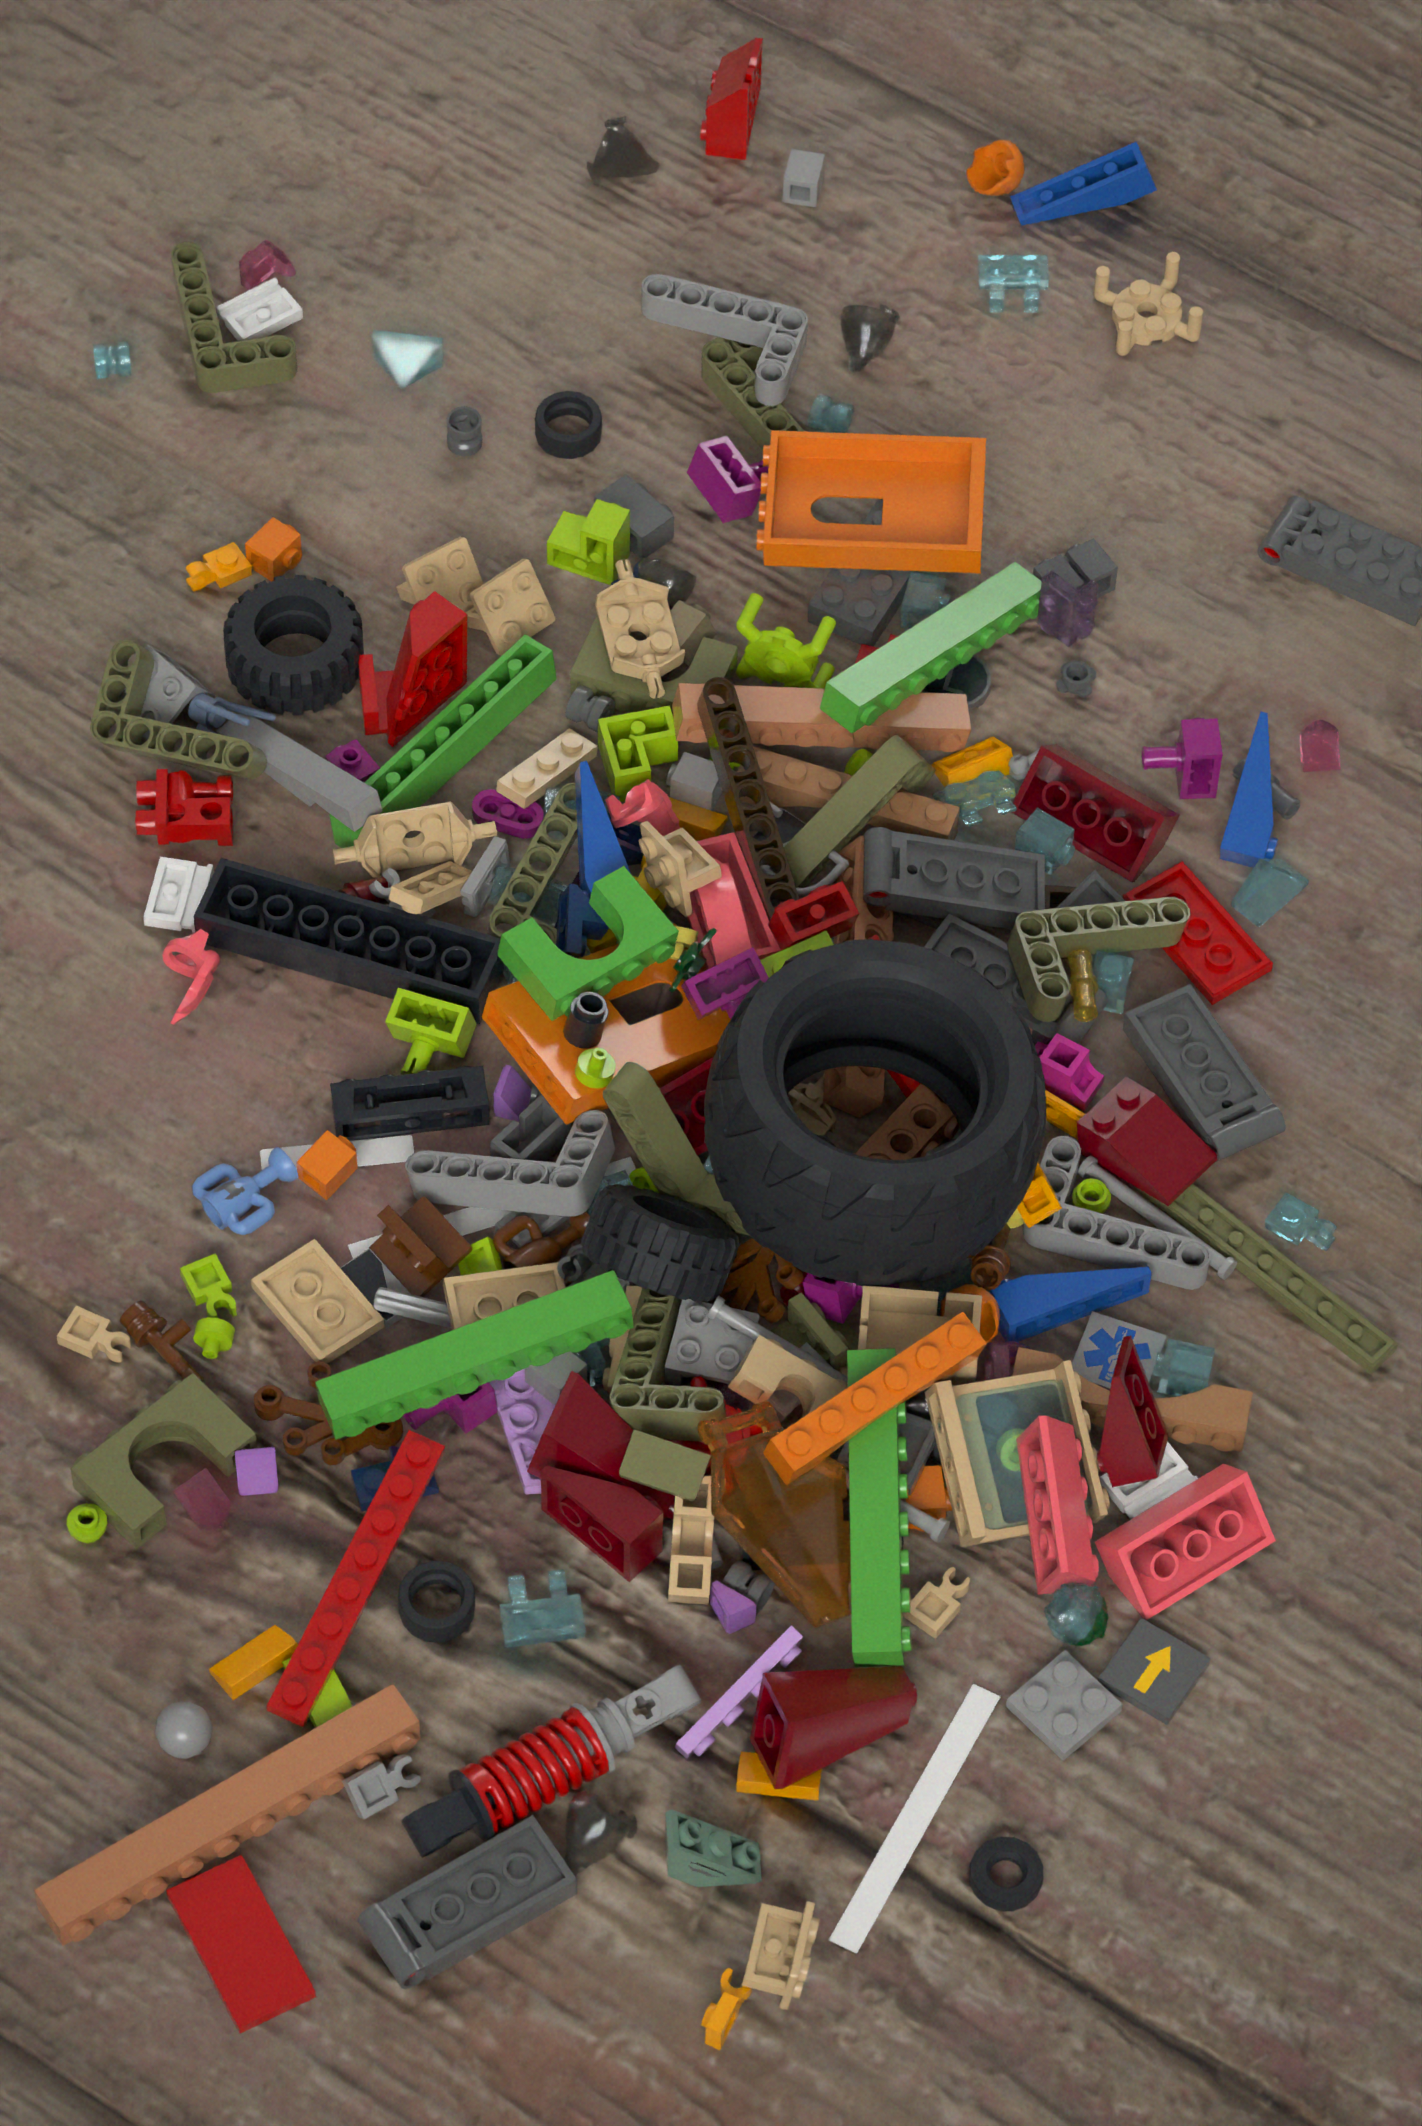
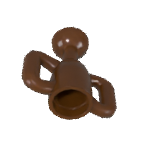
M584 1212L581 1215L569 1217V1226L553 1238L544 1237L539 1225L533 1218L526 1215L515 1217L498 1229L493 1237L495 1249L505 1258L503 1259L504 1269L559 1262L562 1259V1250L578 1238L582 1239L590 1215ZM527 1229L529 1231L532 1241L522 1245L517 1250L506 1244L523 1230ZM570 1275L564 1279L565 1288L574 1282L568 1281Z

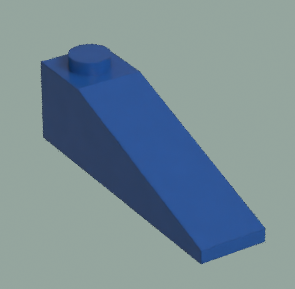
M1136 141L1015 194L1010 198L1019 222L1023 226L1127 204L1156 191L1157 188Z
M1260 711L1220 846V859L1263 870L1266 859L1272 861L1274 859L1278 839L1273 838L1268 713Z
M586 760L579 763L575 772L580 889L590 899L594 882L623 866L629 872L630 870Z
M1149 1267L1024 1275L1014 1280H1002L1000 1285L993 1290H989V1293L998 1302L1000 1311L998 1329L1007 1346L1089 1316L1092 1311L1099 1312L1149 1293L1152 1272Z

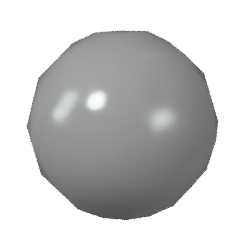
M180 1701L168 1705L161 1711L156 1721L155 1735L165 1753L178 1759H188L201 1754L211 1741L213 1726L204 1708L189 1701Z

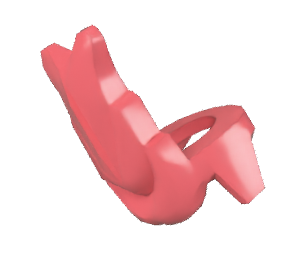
M649 779L640 785L634 786L627 793L624 804L613 794L605 800L614 828L623 827L635 821L642 823L648 821L662 836L680 829L679 819L671 809L672 804L668 795Z
M202 929L187 937L171 940L163 951L162 956L166 966L177 973L194 979L170 1022L173 1025L197 1008L214 979L213 973L220 963V956L216 951L204 949L209 934ZM172 952H179L180 954L173 955Z

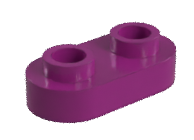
M493 789L479 792L472 801V816L477 824L495 821L498 832L518 838L527 839L534 837L544 819L543 809L536 802L523 809Z

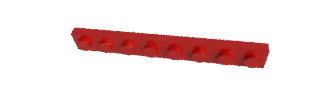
M408 1430L267 1703L268 1712L301 1727L305 1726L445 1453L444 1445Z

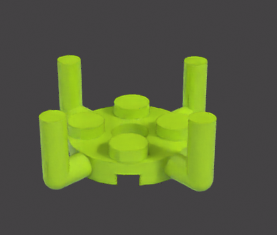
M757 593L750 594L736 623L737 630L748 640L744 650L745 653L736 669L737 676L741 679L756 676L770 685L775 680L785 683L783 687L825 689L826 682L832 678L835 672V667L832 664L822 663L814 682L810 679L816 670L819 661L818 656L822 654L835 628L836 621L832 617L824 616L811 643L805 645L795 639V634L785 627H776L774 631H759L752 623L764 599Z

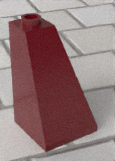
M571 1371L543 1431L527 1472L541 1478V1470L545 1466H550L632 1487L644 1497L648 1495L658 1502L663 1511V1521L665 1517L673 1520L675 1495L619 1476V1470L633 1430L578 1373Z
M902 1666L763 1673L750 1741L774 1789H783L908 1724L911 1708L917 1702V1689L915 1684L909 1680Z

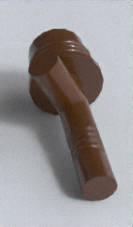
M1006 1224L981 1252L975 1256L969 1255L967 1257L972 1259L971 1279L974 1285L983 1287L986 1290H993L1000 1285L1001 1281L1008 1274L1011 1262L1004 1248L1010 1233L1009 1225Z
M143 1300L134 1303L123 1313L120 1323L127 1329V1333L134 1339V1344L140 1348L150 1343L183 1380L194 1373L202 1382L204 1381L200 1374L174 1347L178 1341L191 1331L183 1319H180L162 1334L163 1329L167 1325V1320L160 1317Z

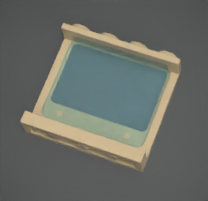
M1071 1360L1063 1361L1052 1370L952 1386L951 1380L937 1382L925 1392L961 1547L1029 1535L1016 1439L1038 1416L1047 1415L1074 1426L1075 1438L1080 1440L1082 1447V1457L1079 1462L1080 1475L1087 1482V1498L1084 1501L1086 1516L1089 1515L1092 1523L1095 1524L1108 1515L1109 1495L1104 1486L1101 1487L1098 1475L1100 1468L1097 1460V1450L1092 1448L1089 1438L1091 1429L1090 1417L1088 1412L1082 1409L1079 1396L1081 1393V1380L1079 1374L1073 1371Z

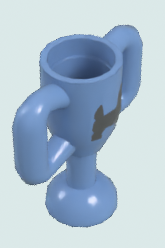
M275 1147L270 1152L268 1158L269 1166L251 1178L249 1176L241 1177L232 1165L223 1163L214 1166L195 1180L192 1185L193 1195L201 1201L205 1213L215 1226L222 1230L229 1227L234 1233L246 1235L271 1220L275 1214L274 1204L268 1198L260 1195V1190L277 1178L286 1182H292L298 1178L295 1165L281 1148ZM224 1178H229V1181L220 1184L212 1191H206ZM253 1205L260 1207V1209H258L242 1221L238 1220L239 1218L244 1216Z

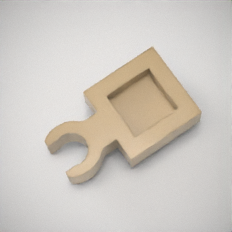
M75 1306L57 1335L59 1345L91 1359L100 1350L110 1360L119 1363L123 1361L122 1352L113 1349V1347L121 1344L131 1348V1340L127 1334L123 1332H110L112 1329L111 1320L78 1306Z
M954 1567L949 1568L944 1573L942 1584L939 1587L928 1581L911 1600V1612L903 1613L904 1618L934 1639L941 1634L960 1612L961 1603L955 1599L963 1597L969 1590V1577L961 1585H953L950 1582L955 1577L956 1568Z

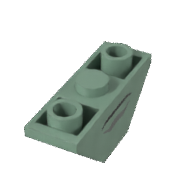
M672 1809L665 1812V1846L669 1877L695 1887L756 1884L762 1881L758 1842Z

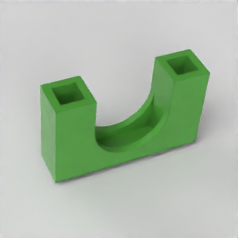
M625 866L594 882L589 901L590 906L611 929L618 941L619 946L611 954L594 960L572 957L561 951L553 943L533 917L501 934L498 957L551 1021L562 1015L568 1016L572 1001L581 993L594 992L603 997L611 991L614 985L625 979L627 981L635 979L642 973L644 968L655 962L658 964L663 963L675 951L679 931Z

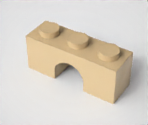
M758 1335L747 1349L728 1388L760 1407L767 1402L774 1391H790L800 1399L803 1408L801 1418H803L847 1389L848 1383L832 1378L820 1371L813 1362L800 1359L786 1351L779 1342Z
M704 1476L695 1501L675 1496L668 1602L708 1605L717 1486L716 1476Z

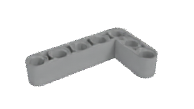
M663 274L649 275L642 282L641 311L646 318L764 348L756 366L755 397L761 404L766 406L778 405L784 401L807 344L808 317L803 310Z
M589 1110L580 1114L574 1121L556 1163L423 1150L409 1156L405 1162V1168L414 1197L417 1200L421 1197H426L431 1203L572 1217L583 1214L591 1206L616 1146L607 1115L603 1111Z
M1057 1136L1049 1141L1040 1166L1053 1190L1057 1192L1055 1194L1062 1209L1041 1221L1047 1224L1037 1223L1028 1228L1024 1222L1023 1236L1029 1245L1112 1269L1149 1267L1152 1272L1151 1280L1184 1289L1193 1290L1204 1285L1207 1280L1211 1252L1205 1243L1069 1205L1068 1203L1078 1176L1081 1148L1079 1143L1069 1136ZM1058 1159H1064L1067 1162H1060ZM1072 1232H1082L1084 1235H1076ZM1111 1242H1118L1122 1245H1113ZM1148 1253H1157L1159 1254V1256H1152ZM1186 1263H1194L1198 1266H1189Z

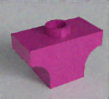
M1056 1033L1049 1044L1038 1041L1035 1048L1041 1060L1045 1090L1085 1111L1104 1082V1075L1098 1072L1089 1060L1090 1050Z

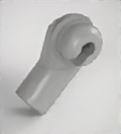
M1039 749L1027 757L1018 754L1009 760V772L1014 780L1023 781Z

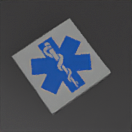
M1092 1311L1072 1361V1368L1088 1381L1110 1390L1123 1337L1131 1335L1150 1385L1164 1349L1167 1335Z

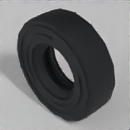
M997 1837L986 1841L975 1851L969 1865V1883L975 1896L985 1906L997 1911H1016L1028 1906L1038 1896L1043 1885V1864L1037 1851L1027 1842L1015 1837ZM1011 1861L1020 1867L1022 1879L1017 1885L1012 1887L999 1886L990 1876L991 1868L998 1862Z

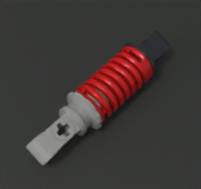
M678 1665L615 1703L609 1698H604L597 1703V1707L588 1711L585 1706L576 1702L562 1713L561 1718L554 1717L548 1720L545 1726L539 1725L533 1728L532 1733L521 1735L518 1741L512 1740L506 1743L505 1748L495 1749L491 1756L485 1755L479 1758L477 1764L471 1763L459 1770L454 1769L449 1772L448 1778L452 1793L415 1810L403 1818L401 1823L421 1858L443 1848L455 1838L471 1829L486 1842L497 1835L498 1823L503 1828H509L514 1823V1817L518 1820H524L528 1817L529 1810L531 1812L540 1811L542 1809V1802L550 1805L555 1802L556 1795L558 1797L567 1796L569 1794V1787L577 1790L582 1787L583 1781L589 1783L606 1773L608 1775L614 1772L615 1754L621 1751L627 1753L634 1749V1738L668 1719L671 1720L698 1705L702 1700L683 1667ZM635 1707L638 1709L645 1707L648 1710V1714L646 1716L643 1714L636 1716L633 1710Z

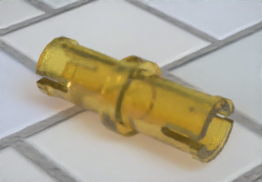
M1079 949L1071 952L1068 956L1071 976L1068 980L1070 984L1069 993L1073 996L1075 1019L1081 1022H1089L1098 1016L1095 996L1098 991V980L1093 975L1092 954L1087 950Z

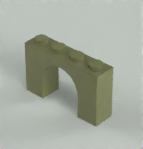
M597 615L570 672L571 694L579 685H583L592 689L594 696L600 697L605 695L614 699L615 709L620 711L638 712L664 706H670L672 711V704L679 683L705 684L714 677H723L732 682L737 669L738 647L703 637L688 670L680 677L662 683L665 690L664 696L657 698L656 694L655 698H651L647 682L612 671ZM631 632L629 635L635 639V632Z
M194 1373L183 1381L174 1382L167 1389L164 1396L155 1403L142 1407L132 1421L123 1428H116L111 1431L100 1446L92 1452L83 1453L75 1461L73 1467L70 1468L74 1489L88 1503L99 1506L106 1513L107 1521L135 1549H138L167 1526L164 1505L132 1473L133 1465L141 1453L157 1443L165 1441L185 1442L198 1448L229 1477L236 1471L235 1451L257 1448L256 1433Z

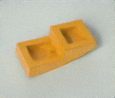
M1037 1162L1033 1180L1026 1195L1017 1207L1028 1228L1062 1209L1039 1162Z

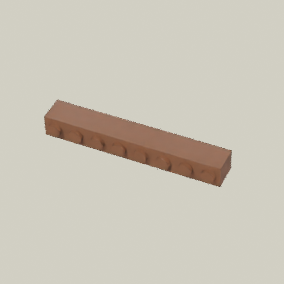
M678 684L672 704L676 741L707 742L697 707L705 684ZM734 685L752 744H763L766 746L854 747L878 750L887 740L894 735H898L916 751L936 750L954 752L965 748L971 732L966 694L923 692L917 695L912 694L903 700L896 709H889L880 715L873 724L865 725L851 733L820 710L825 689ZM709 696L710 700L716 704L725 703L720 696ZM719 729L720 734L724 737H735L730 730Z

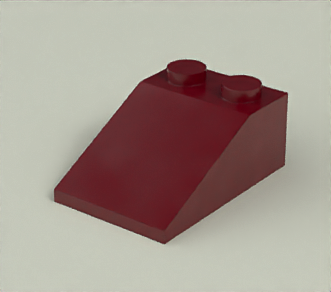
M1125 1077L1077 1121L1078 1143L1083 1156H1093L1098 1160V1165L1167 1206L1174 1202L1217 1161V1154L1155 1093L1128 1077Z
M1131 1335L1123 1337L1111 1381L1101 1449L1097 1452L1099 1468L1102 1473L1108 1474L1112 1487L1158 1478L1169 1437Z
M545 1466L541 1470V1510L628 1582H631L662 1552L663 1511L658 1502L648 1495L644 1497L632 1487L550 1466Z

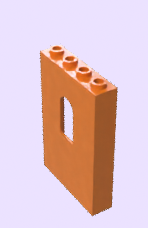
M771 430L770 445H763V466H769L768 473H761V494H767L766 501H759V522L765 524L764 529H757V551H763L764 566L981 573L986 438ZM825 497L883 499L882 525L820 522L813 517L811 507L817 500Z
M616 944L579 959L594 960L603 958L615 951L619 945ZM670 958L663 963L658 964L655 962L649 965L635 979L621 981L614 985L609 993L603 996L609 1013L601 1040L592 1048H579L570 1044L563 1033L567 1016L562 1015L551 1021L519 981L490 991L482 1014L483 1020L566 1125L574 1122L583 1112L589 1110L603 1111L609 1108L603 1097V1091L606 1087L591 1088L585 1086L575 1075L577 1060L583 1051L595 1048L605 1049L616 1063L613 1078L626 1062L637 1063L650 1073L658 1088H661L714 1057L720 1037L730 1022L726 1010L722 1012L721 1009L698 1020L681 987L684 980H681L677 986L683 997V1002L680 1006L630 1026L610 1000L655 983L671 985L678 971L673 968L677 960ZM705 963L697 975L707 970Z

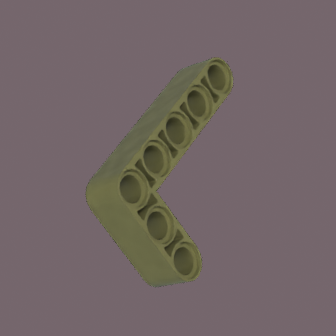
M193 242L177 244L171 251L173 279L198 387L204 392L218 393L281 383L294 378L297 374L296 344L288 336L275 335L223 344L203 252L200 246Z
M717 337L706 343L702 348L701 378L758 446L763 450V445H770L771 430L805 432L781 403L774 406H766L761 404L755 397V373L753 371L756 370L764 348Z
M131 640L118 641L112 647L90 723L91 735L95 740L117 751L244 779H255L264 772L267 764L264 752L243 739L140 717L154 668L153 655L149 650ZM136 653L134 663L128 666L130 656ZM126 688L127 691L124 699L118 702L120 692ZM114 724H117V729L115 733L111 737H109L108 733L110 728ZM150 731L148 740L141 745L143 734ZM182 738L181 748L174 752L176 741ZM216 745L214 755L207 759L209 748ZM249 752L247 763L240 767L241 757Z
M894 735L887 740L784 846L796 888H805L831 861L829 854L833 850L837 853L841 851L902 787L911 793H915L934 775L935 769L901 737Z
M575 782L568 783L559 790L491 913L487 935L501 938L503 933L497 930V925L506 923L514 928L532 917L534 918L537 909L578 836L576 809H569L564 804L569 800L576 801ZM551 831H559L564 834L565 838L553 840L547 834ZM540 861L545 863L548 869L536 871L530 864ZM520 892L527 893L531 900L519 902L513 895ZM534 918L556 945L557 929ZM587 945L584 956L590 955V950Z
M1175 897L1033 910L1019 914L1010 934L1007 947L1031 1015L1043 1022L1055 1021L1060 1017L1070 991V984L1061 958L1176 945L1180 941L1190 916V909L1187 904Z
M626 1062L603 1091V1097L658 1192L672 1196L682 1202H688L696 1208L711 1213L712 1216L725 1221L726 1225L731 1226L735 1230V1233L749 1235L743 1229L742 1221L732 1207L731 1202L723 1200L714 1175L706 1172L653 1077L639 1064Z
M642 1288L633 1317V1328L629 1330L610 1392L611 1408L633 1431L635 1429L661 1439L701 1442L721 1439L728 1431L724 1397L720 1391L707 1387L662 1385L665 1376V1364L681 1306L680 1299L675 1296L657 1293V1291L648 1288Z

